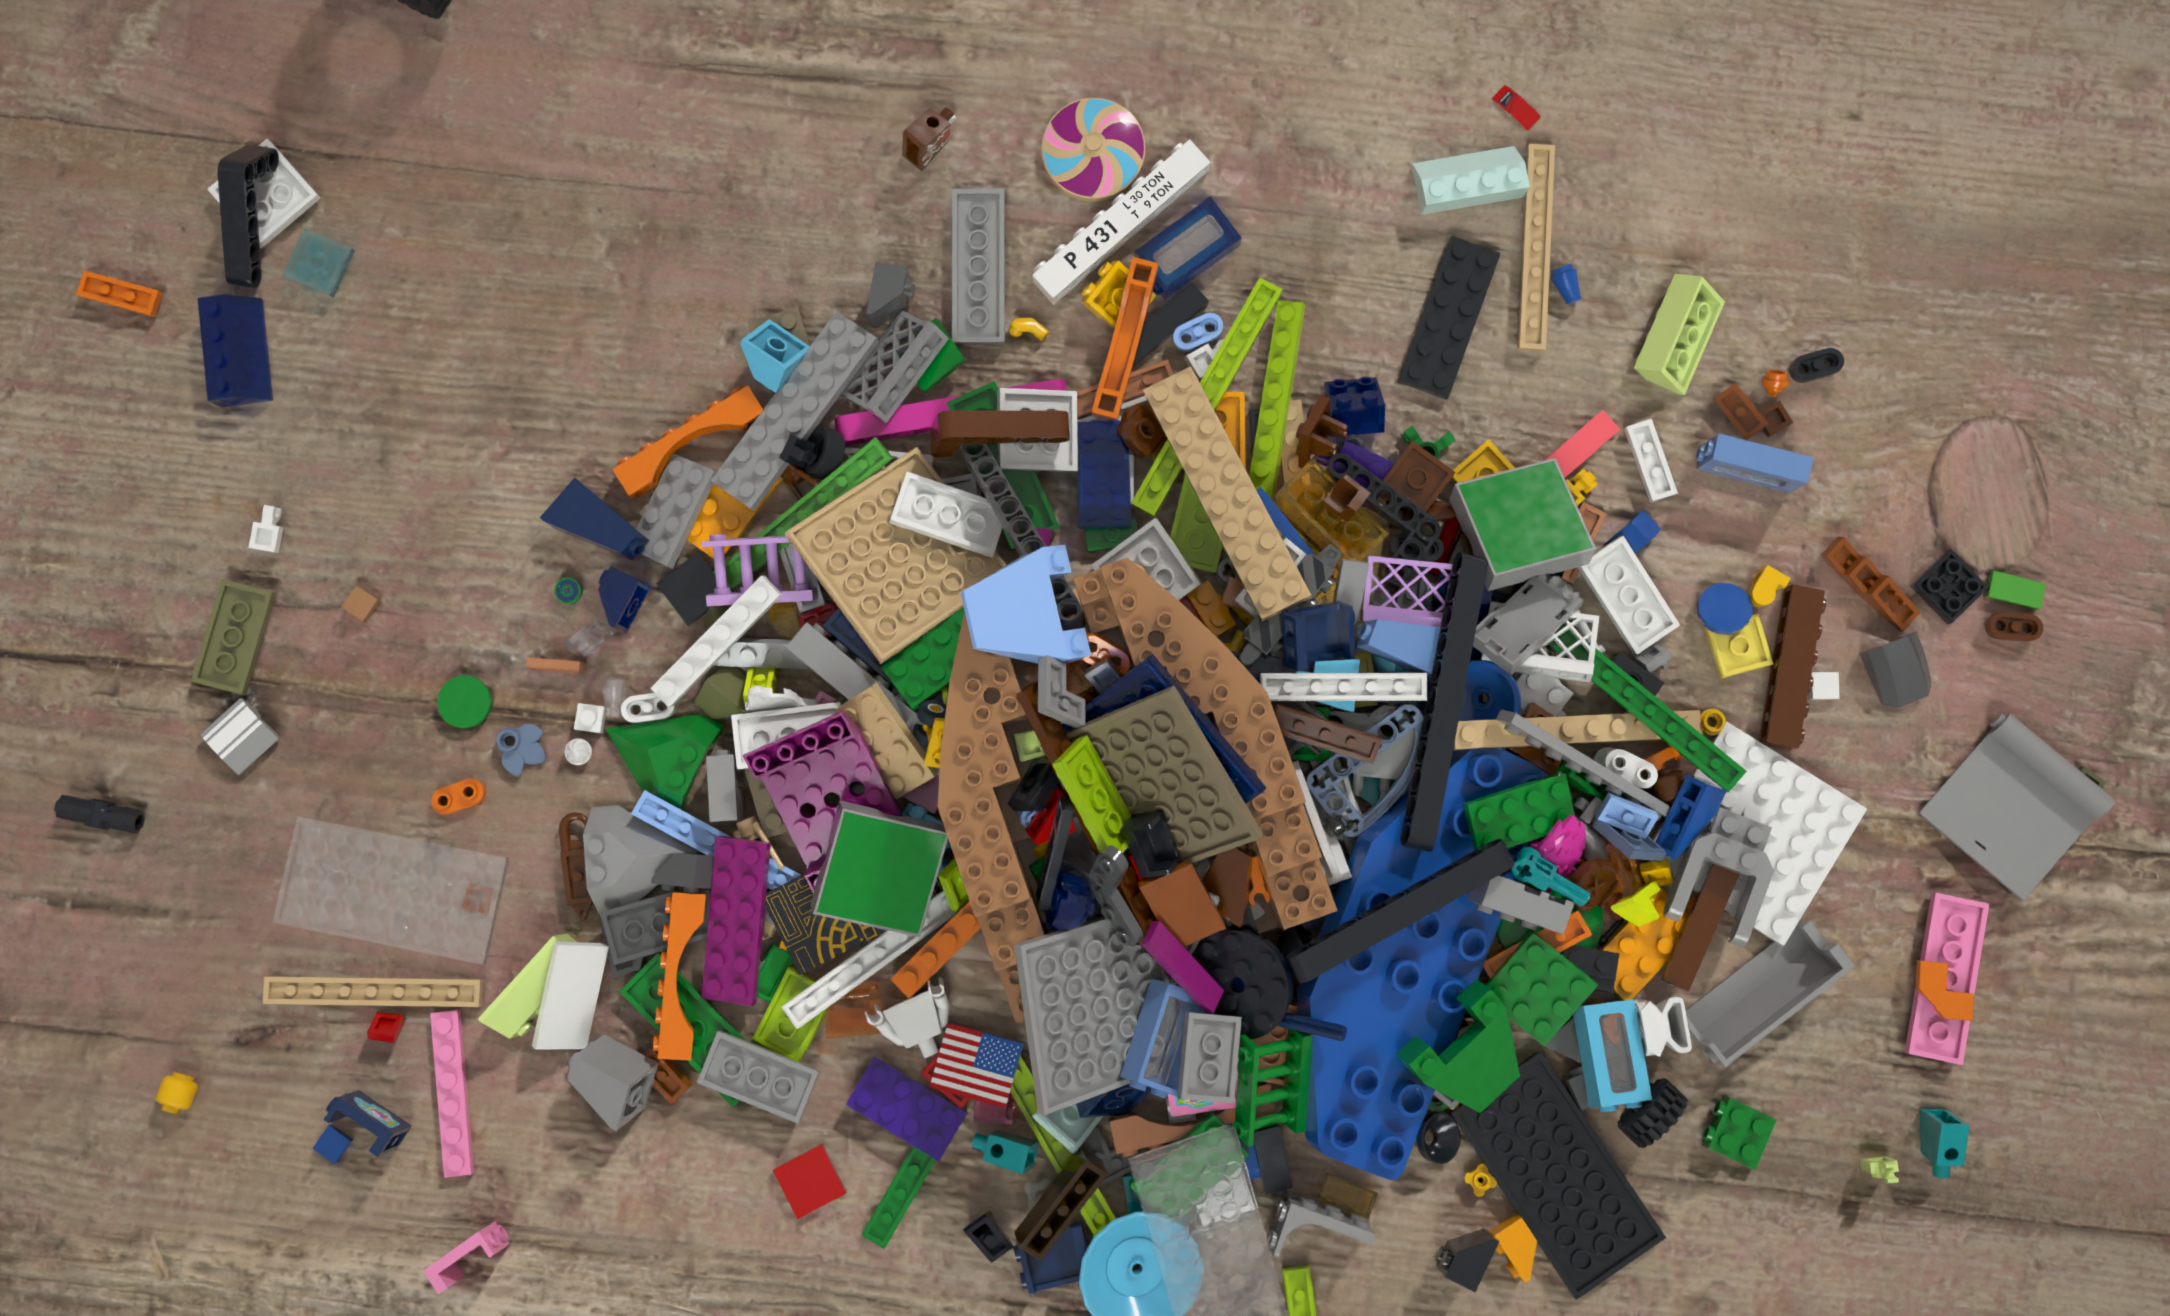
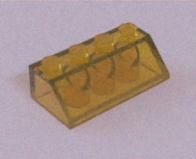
M1312 458L1277 492L1272 501L1291 525L1319 553L1331 544L1343 553L1340 560L1363 561L1390 532L1362 505L1348 522L1325 506L1323 500L1336 485L1337 481ZM1340 560L1335 567L1337 570H1339Z

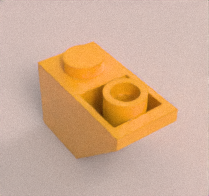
M1514 1213L1490 1229L1489 1232L1499 1240L1496 1252L1499 1255L1504 1253L1509 1262L1505 1265L1513 1278L1519 1277L1524 1283L1530 1281L1537 1240L1522 1217Z

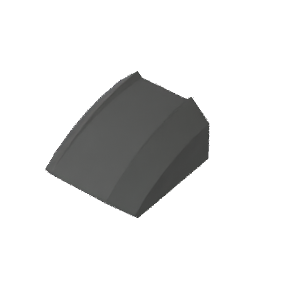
M1917 632L1906 634L1897 640L1859 653L1882 705L1900 708L1929 696L1932 686L1931 676Z

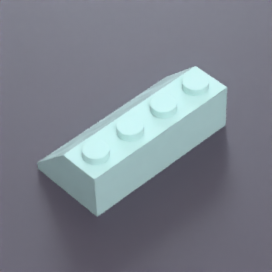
M1515 146L1412 163L1421 215L1522 198L1530 188L1525 161Z

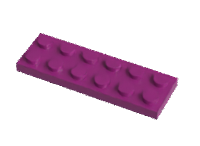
M726 836L716 837L702 998L749 1006L756 1004L770 842Z

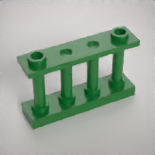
M1288 1029L1285 1040L1257 1046L1246 1035L1240 1036L1236 1113L1233 1130L1235 1135L1248 1147L1253 1146L1254 1131L1284 1123L1295 1134L1306 1131L1312 1034ZM1286 1051L1284 1064L1258 1070L1259 1057ZM1285 1075L1282 1088L1257 1094V1082ZM1283 1100L1281 1112L1255 1118L1256 1106Z

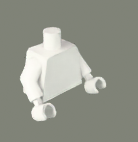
M941 977L939 978L940 985L932 986L930 980H928L927 991L885 1009L883 1014L879 1005H874L877 1012L875 1015H869L865 1011L868 1023L875 1025L883 1036L898 1046L904 1045L906 1048H910L918 1044L924 1058L936 1054L939 1050L933 1037L943 1032V1027L948 1022L950 1004L944 990V981Z

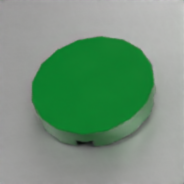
M465 675L454 677L446 682L439 692L437 701L439 713L445 722L454 727L465 729L480 725L489 716L493 704L491 690L476 677Z

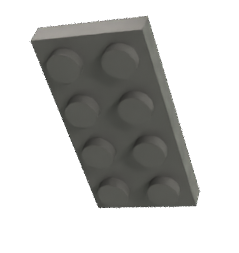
M700 888L699 893H706L704 922L695 930L686 944L707 938L711 897L709 889ZM672 892L600 912L614 965L667 950L668 941H663L664 924L670 925V913H665L666 898L672 897Z

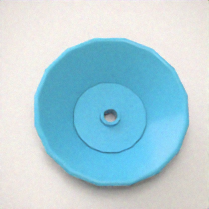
M1134 1212L1112 1220L1093 1237L1081 1260L1079 1286L1085 1307L1092 1316H1182L1190 1307L1200 1285L1202 1262L1196 1241L1180 1222L1162 1213ZM1140 1264L1137 1270H1132L1133 1265Z

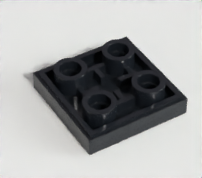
M1952 549L1947 550L1910 585L1947 624L1953 623L1989 588Z

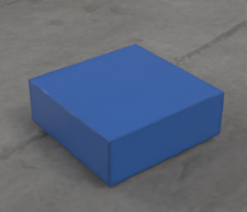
M331 1124L327 1126L312 1149L335 1164L340 1160L354 1139Z

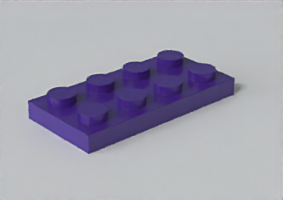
M876 1057L873 1058L846 1103V1106L938 1162L967 1115V1112Z

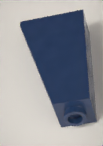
M575 477L540 517L558 531L631 561L644 551L645 545L650 541Z

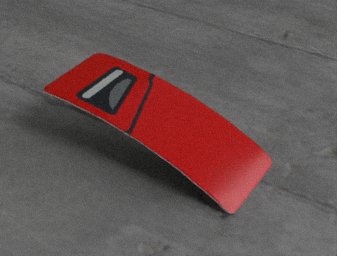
M1504 85L1492 97V100L1513 116L1526 131L1530 130L1541 118L1532 106L1507 85Z

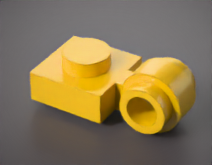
M1582 469L1573 477L1574 485L1568 479L1566 480L1577 506L1586 499L1581 492L1583 491L1585 494H1588L1598 485L1595 481L1597 478L1590 470L1587 472L1585 469Z

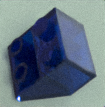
M1361 377L1351 380L1335 379L1324 382L1325 397L1330 398V417L1348 426L1346 430L1347 436L1385 432L1386 405L1377 377Z

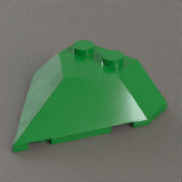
M702 714L605 729L641 791L644 792L645 790L684 811L690 797H687V793L709 748L714 749L725 725Z

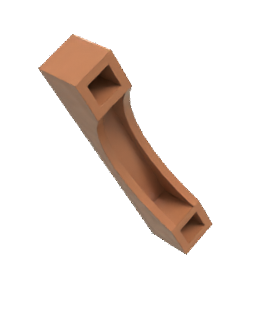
M1268 1082L1257 1083V1094L1271 1091ZM1274 1102L1256 1106L1255 1118L1275 1114ZM1236 1108L1214 1111L1231 1132H1234L1233 1123L1235 1121ZM1132 1112L1110 1117L1108 1121L1116 1154L1122 1153V1157L1138 1154V1149L1148 1147L1149 1151L1164 1148V1143L1171 1141L1176 1143L1205 1117L1189 1122L1169 1123L1152 1120Z

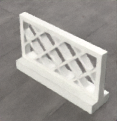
M1490 602L1488 615L1505 603ZM1563 611L1558 618L1561 619L1565 612ZM1574 613L1564 623L1566 627L1556 634L1554 633L1515 672L1590 683L1594 670L1599 616ZM1581 621L1592 623V631L1584 637L1574 628ZM1570 630L1579 641L1566 648L1558 637ZM1589 638H1591V639H1590V646H1589V644L1586 642V640H1588ZM1552 641H1555L1563 651L1556 657L1549 656L1543 649ZM1582 644L1589 652L1588 661L1576 660L1571 651ZM1484 654L1482 655L1483 661L1493 662Z
M1295 761L1293 766L1306 800L1303 805L1322 855L1319 860L1328 886L1351 878L1350 870L1330 816L1313 793L1310 792L1299 762Z

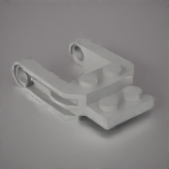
M1719 807L1708 833L1696 837L1685 849L1663 909V916L1676 922L1680 920L1704 859L1707 862L1740 875H1747L1749 879L1734 916L1736 922L1731 932L1730 940H1728L1729 943L1744 947L1750 938L1774 873L1767 854L1763 852L1772 827Z

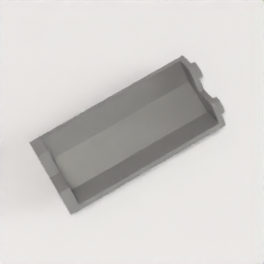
M1800 920L1784 946H1780L1773 941L1685 1009L1690 1038L1703 1050L1704 1056L1711 1064L1727 1067L1854 968L1855 965L1838 944L1828 943L1810 920Z

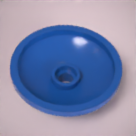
M1483 660L1470 661L1465 685L1467 693L1463 716L1460 715L1459 721L1496 720L1500 710L1514 712L1519 715L1521 694L1513 676L1509 675L1494 662ZM1482 693L1488 695V702L1481 700Z

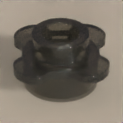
M1335 812L1330 816L1323 813L1322 817L1325 823L1322 826L1331 838L1336 835L1340 841H1343L1344 837L1342 834L1347 831L1345 823Z

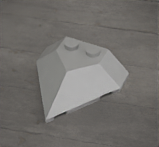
M620 805L591 808L583 833L587 890L598 914L600 915V912L638 902L645 895H648L660 885L651 883L652 877L675 853L697 854L699 851L632 815Z

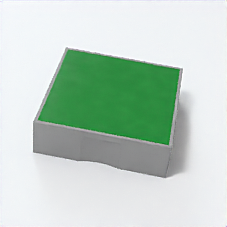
M1556 458L1463 481L1454 485L1449 500L1462 531L1471 543L1474 556L1487 559L1488 567L1485 586L1488 591L1524 582L1537 575L1554 574L1588 565L1597 550Z
M839 800L829 836L828 853L820 868L810 904L813 914L920 937L948 841L944 825L909 816H893L875 808Z

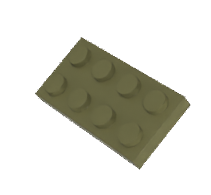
M221 579L191 682L241 695L247 694L276 593Z

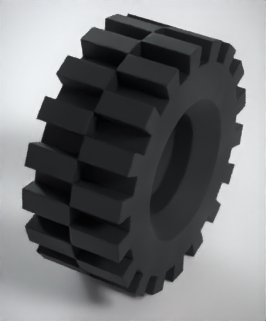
M1665 1078L1657 1079L1654 1084H1649L1652 1100L1642 1101V1107L1625 1108V1112L1619 1117L1618 1128L1639 1148H1646L1647 1145H1652L1655 1140L1661 1139L1662 1135L1670 1130L1669 1128L1678 1122V1117L1683 1115V1110L1687 1107L1688 1099Z

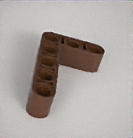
M1059 410L943 411L937 414L930 427L931 456L933 457L953 456L961 444L1063 443L1070 440L1068 412Z

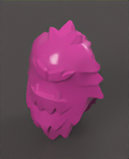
M1572 814L1563 822L1561 820L1557 821L1547 836L1532 840L1528 845L1530 848L1536 849L1542 858L1556 865L1557 874L1568 879L1576 870L1574 866L1581 861L1579 858L1585 849L1586 832L1584 823L1582 821L1578 823L1576 816ZM1549 887L1546 889L1547 893L1552 891Z

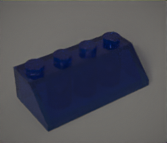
M226 294L197 298L207 400L221 408L273 401L263 299Z

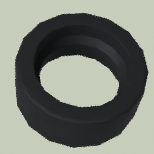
M817 426L807 439L815 444L812 452L817 457L813 465L806 463L802 470L806 474L825 479L840 467L845 452V440L839 431L825 426Z

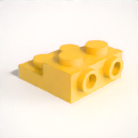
M1119 260L1112 261L1111 263L1106 262L1097 272L1100 276L1095 284L1090 282L1083 289L1081 294L1084 297L1080 301L1097 318L1103 319L1113 329L1116 326L1129 269ZM1152 292L1150 303L1157 296L1154 292Z

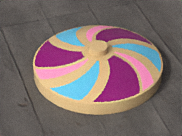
M1103 98L1080 99L1061 108L1049 121L1042 139L1043 165L1054 185L1068 196L1087 202L1109 200L1129 189L1138 178L1145 160L1144 134L1136 118L1120 104Z

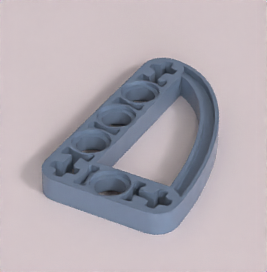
M1403 703L1365 730V732L1378 735V728L1382 725L1387 724L1393 728L1392 736L1389 739H1382L1377 754L1413 728L1414 741L1409 758L1396 781L1382 798L1362 816L1337 783L1366 762L1334 752L1308 772L1306 777L1308 788L1345 836L1356 837L1368 829L1396 802L1410 783L1423 721L1422 714L1414 704ZM1404 709L1409 712L1414 710L1415 713L1412 715L1414 720L1412 722L1408 720L1402 721L1399 725L1403 729L1398 731L1396 725L1390 719L1395 716L1396 721L1403 717L1402 711ZM1338 757H1344L1349 762L1348 768L1343 772L1336 771L1333 768V762ZM1328 765L1331 773L1336 778L1331 780L1330 775H1328L1323 780L1324 786L1320 787L1318 784L1313 786V776L1315 774L1319 777L1327 773L1324 767ZM1332 795H1338L1343 799V804L1338 809H1331L1327 805L1328 798ZM1349 807L1351 810L1346 811L1351 820L1358 819L1356 822L1357 828L1355 830L1351 827L1344 828L1347 825L1344 817L1341 815L1337 819L1335 816L1342 814Z

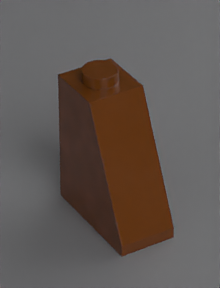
M1248 843L1219 853L1202 880L1208 893L1212 892L1214 895L1219 896L1220 901L1217 910L1220 915L1238 927H1241L1245 921L1248 910L1253 850L1249 849Z

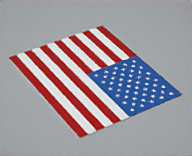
M948 1023L929 1087L1006 1108L1023 1043Z

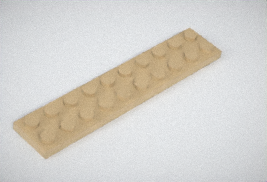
M1191 366L1143 389L1146 399L1261 621L1263 622L1312 598L1308 587Z

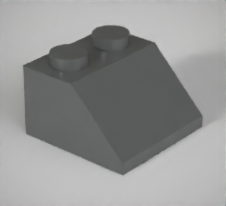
M875 262L866 311L872 328H878L900 313L901 310L906 309L909 299L913 300L915 284H912L913 277L909 275L907 267Z

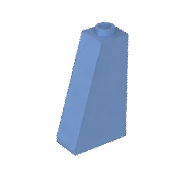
M1380 619L1369 620L1359 629L1357 647L1413 673H1427V679L1430 680L1440 628Z

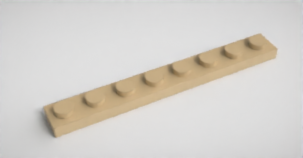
M1529 144L1527 146L1526 170L1530 188L1526 192L1524 199L1518 351L1544 352L1546 350L1555 145Z
M265 976L263 987V1004L481 1007L483 1000V979Z

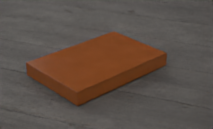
M1191 859L1178 864L1169 875L1148 877L1138 882L1139 888L1157 921H1160L1183 947L1226 929L1225 923Z

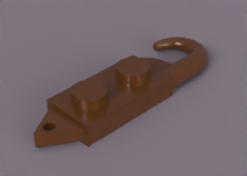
M573 812L562 818L559 824L560 855L567 906L571 905L579 917L585 921L593 901L586 884L584 842L571 840L569 826L574 820H580L586 826L588 818L581 813Z

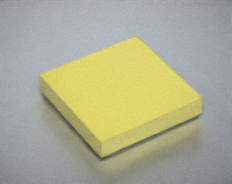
M1758 613L1752 615L1747 626L1735 634L1719 635L1705 628L1720 679L1774 664Z

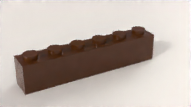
M1794 584L1784 588L1772 657L1774 664L1771 665L1759 735V742L1764 745L1791 750L1798 749L1799 745L1804 741L1805 730L1802 727L1803 721L1809 712V703H1807L1808 692L1812 690L1814 683L1811 673L1812 667L1815 666L1818 659V651L1815 649L1817 640L1820 639L1822 634L1820 619L1827 604L1824 598L1825 590Z

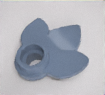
M525 724L518 729L508 727L499 732L496 743L499 750L502 751V764L508 772L515 776H520L525 763L540 764L546 761L545 750L537 742L544 732L541 728L533 724ZM510 736L515 738V743L512 746H509L507 743V739Z

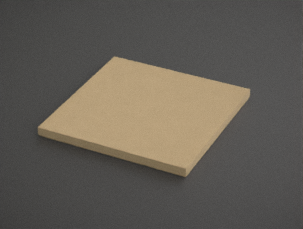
M918 447L785 532V536L880 664L964 607L961 591L1006 566L996 551H994V555L991 558L889 523L906 472L945 484Z

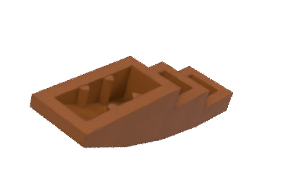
M1838 536L1821 554V557L1863 600L1899 631L1903 632L1921 613L1891 577L1882 575L1867 556H1860L1845 537Z

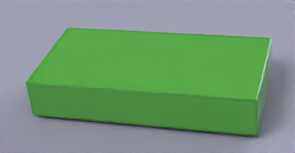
M1991 571L1987 583L1989 588L1986 590L1984 597L2033 610H2040L2046 584L1998 571Z

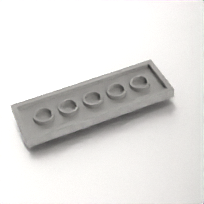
M1004 188L952 189V340L956 345H1005Z

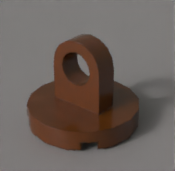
M1579 858L1581 861L1574 866L1576 870L1567 880L1590 893V898L1584 906L1574 903L1579 909L1590 911L1593 910L1591 907H1601L1612 898L1618 887V880L1616 879L1618 872L1607 860L1597 858L1586 862Z

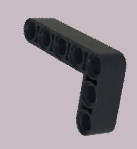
M247 144L223 157L218 164L217 175L224 268L228 284L257 288L261 282L256 182L276 171L279 155L275 148Z
M1339 453L1330 459L1326 466V474L1330 480L1337 483L1344 474L1353 480L1356 478L1365 479L1368 484L1366 490L1370 492V495L1363 504L1407 535L1391 558L1420 561L1440 534L1439 522L1348 455ZM1333 463H1343L1346 472L1342 474L1335 472L1332 467ZM1380 493L1385 494L1389 498V504H1379L1376 500V495ZM1401 509L1407 510L1411 515L1410 521L1401 520L1398 516V511ZM1422 525L1429 526L1433 532L1432 537L1423 536L1420 532V527ZM1407 546L1413 547L1417 552V557L1414 559L1408 558L1404 553V548ZM1390 564L1393 568L1399 566V564ZM1386 565L1381 572V579L1388 575L1389 569ZM1405 565L1399 570L1403 581L1414 570L1412 566ZM1391 578L1384 582L1386 586L1393 588L1401 585L1398 580Z

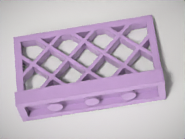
M1377 556L1367 557L1369 568L1360 621L1380 619L1441 627L1443 613L1440 611L1444 608L1445 601L1436 589L1447 580L1449 581L1450 574L1448 575L1444 569L1451 570L1452 564ZM1373 562L1384 563L1391 571L1381 581H1378L1372 573ZM1390 564H1399V566L1393 569ZM1405 565L1412 566L1418 574L1407 584L1397 574V571ZM1417 566L1427 568L1421 572ZM1432 568H1438L1445 578L1433 587L1424 574ZM1394 575L1403 587L1393 596H1390L1381 584ZM1421 578L1430 590L1418 599L1409 586ZM1373 579L1376 585L1371 588V580ZM1379 587L1388 600L1380 606L1369 605L1370 593ZM1404 590L1415 601L1407 609L1400 608L1394 601ZM1431 593H1434L1442 603L1434 612L1428 611L1421 603ZM1391 602L1395 608L1385 606ZM1419 605L1422 610H1413V608Z

